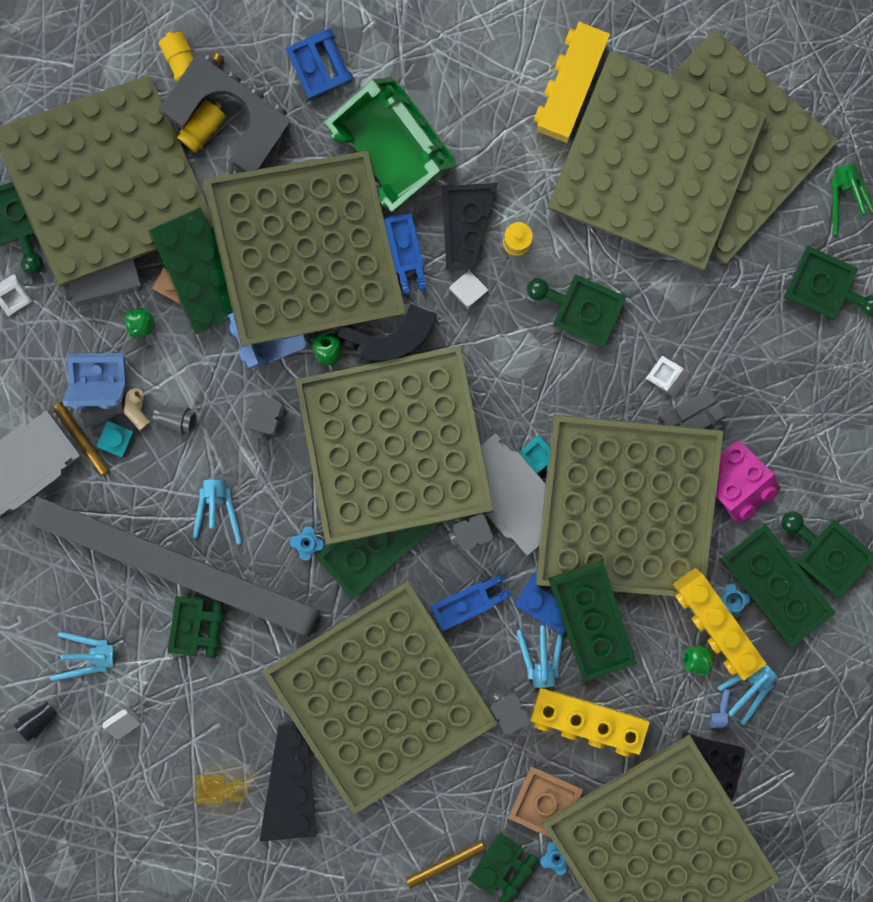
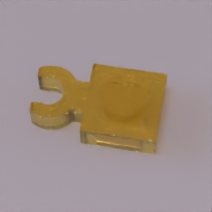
M196 774L195 804L223 805L224 797L240 802L244 800V795H236L233 792V788L236 785H244L245 780L234 779L230 783H225V775Z

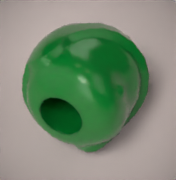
M141 307L126 311L125 326L127 333L131 337H145L154 331L155 323L148 309Z
M327 333L319 335L314 339L313 350L317 362L324 365H333L341 359V343L334 334Z
M694 645L685 651L683 656L685 671L706 675L712 670L714 662L713 653L709 648Z

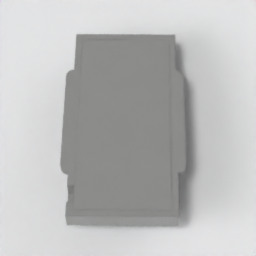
M49 410L43 412L29 424H20L0 440V517L9 510L19 508L60 477L65 468L82 456Z
M495 433L481 445L494 512L486 513V515L506 538L511 537L528 556L539 546L546 484L517 451H511Z

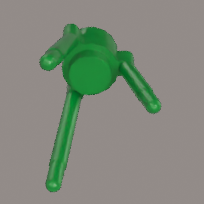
M848 164L835 169L836 177L830 179L833 188L832 225L834 236L838 235L839 187L842 188L843 192L853 191L861 215L865 216L867 214L861 194L870 212L873 213L872 200L862 181L861 173L857 170L856 164Z

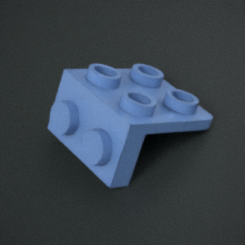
M231 313L229 314L231 320L230 330L240 344L234 315ZM305 335L241 347L239 353L242 361L247 364L248 368L262 367L307 348L308 341Z
M125 353L68 354L69 385L62 399L64 406H71L72 409H83L87 406H99L102 409H110L121 403L127 386Z

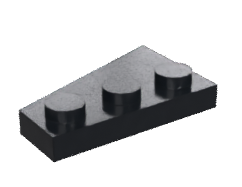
M498 183L442 185L446 271L475 268Z

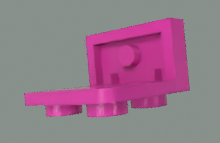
M737 441L721 453L716 498L726 507L730 517L739 525L744 520L746 521L753 517L756 510L765 502L773 500L781 488L775 475L742 442Z

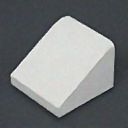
M470 270L449 287V290L467 309L471 308L488 291Z
M15 274L0 282V306L8 317L32 302Z
M662 356L646 379L674 398L689 378V374L684 368Z
M126 707L105 721L102 727L113 737L120 739L138 727L140 721L132 709Z

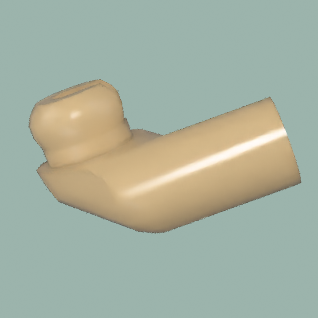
M133 388L125 396L123 410L124 414L137 429L142 431L150 424V421L141 412L144 400L143 391L139 388Z

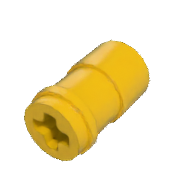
M168 32L166 37L162 38L158 44L166 62L171 67L174 80L177 82L193 59L192 50L184 32Z
M205 99L192 115L193 118L184 129H181L177 139L197 154L204 147V143L211 134L215 133L227 118L220 110L222 105L218 102L213 105Z
M515 222L507 227L503 246L508 254L521 256L529 250L533 239L531 228L522 222Z

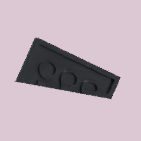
M295 723L278 725L259 842L316 837L309 745Z

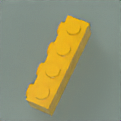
M578 22L576 30L570 28L564 43L569 46L566 55H559L554 70L559 71L555 81L549 80L544 93L548 100L545 107L539 105L534 118V122L538 123L537 132L565 143L568 142L608 42L609 33Z
M694 568L672 584L678 592L675 595L676 599L684 609L690 608L694 614L691 620L700 632L705 629L710 639L707 642L716 654L720 652L726 659L723 664L732 676L737 674L744 681L766 665L764 659L699 570Z
M538 688L529 718L530 721L535 722L534 727L547 732H550L551 728L562 731L561 736L576 741L578 736L589 739V745L604 749L606 744L615 747V753L627 757H632V753L640 755L650 723L646 719L547 688Z

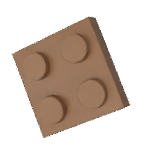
M531 765L510 810L508 819L550 837L542 825V821L579 800L583 789Z

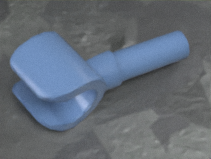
M724 689L719 713L710 714L711 728H723L727 725V706L731 694L730 690Z

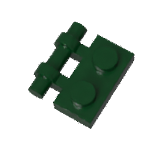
M176 596L168 652L197 656L198 645L206 646L205 657L216 659L217 649L221 648L222 639H219L221 622L225 620V614L223 613L224 603L213 601L212 611L208 612L203 611L204 599ZM202 620L210 621L208 637L200 636Z
M499 831L469 875L468 880L491 896L497 887L504 890V893L500 897L499 902H511L513 898L517 899L521 893L519 889L526 879L532 877L536 871L534 867L540 859L532 853L529 854L525 862L518 858L524 848ZM513 865L519 871L512 881L508 882L504 877Z

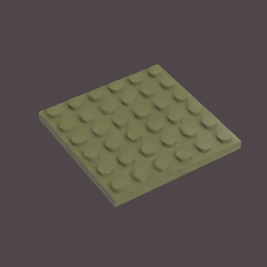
M714 29L671 76L767 113L711 252L725 265L831 150L838 140Z
M610 51L547 209L704 271L767 113Z
M150 75L0 126V155L58 287L157 251L148 230L198 207H201L210 229H214L210 210L181 144L177 139L170 120L157 112L162 105V101Z
M368 151L204 179L203 184L241 347L401 316L406 313Z
M461 345L295 380L327 546L494 512Z
M553 414L535 584L550 586L549 577L603 560L614 592L675 597L678 592L672 584L694 568L699 570L706 578L723 431Z
M408 580L262 671L353 815L498 724Z
M690 734L542 821V825L592 902H744L780 881L779 875Z

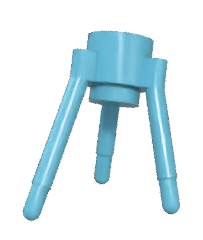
M225 480L203 481V489H200V500L193 538H198L205 502L209 504V528L213 529L215 527L216 504H222L223 498H225L236 543L240 545L242 540L231 500V488H226Z
M544 625L540 626L541 663H535V669H533L522 630L518 629L517 635L527 667V677L533 680V687L546 688L555 686V678L559 677L558 667L563 635L558 634L553 665H551V663L547 662L546 628Z
M65 632L58 633V636L61 638L96 646V648H90V654H62L60 656L61 660H90V665L96 666L53 675L50 677L51 681L93 672H107V667H114V645H107V640H95Z
M767 665L751 675L748 681L752 687L729 711V715L733 716L756 691L760 692L742 719V725L747 724L767 693L774 687L773 683L778 679L777 675ZM736 675L718 686V690L722 691L742 679Z

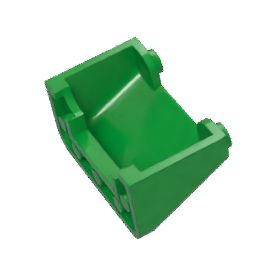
M393 78L372 79L325 121L329 127V133L334 140L351 143L357 152L368 151L373 174L382 184V187L379 189V200L391 212L401 208L456 166V160L404 89Z

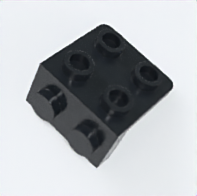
M683 731L681 739L689 734L691 735L732 801L745 749L737 745L710 740Z

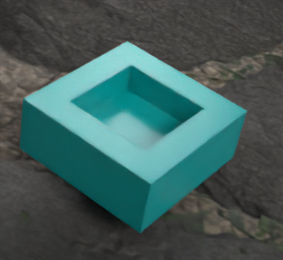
M107 421L96 447L124 458L135 432Z
M538 435L519 454L538 474L548 464L549 446Z

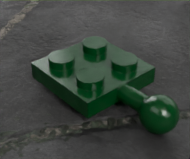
M13 182L0 185V246L19 240L23 252L21 268L28 275H36L43 269V260L38 254L34 253L30 237L34 236L35 233Z
M807 245L799 259L783 298L833 321L837 318L844 300L859 306L865 316L873 317V295L864 297L849 290L859 268Z
M576 274L566 295L550 289L547 282L541 278H534L527 285V294L533 300L545 298L561 305L552 327L604 349L626 299L625 295Z
M796 511L785 513L781 519L782 528L786 532L797 533L810 544L795 562L838 599H841L873 561V553L834 519H831L818 535L814 534L804 525L802 515Z

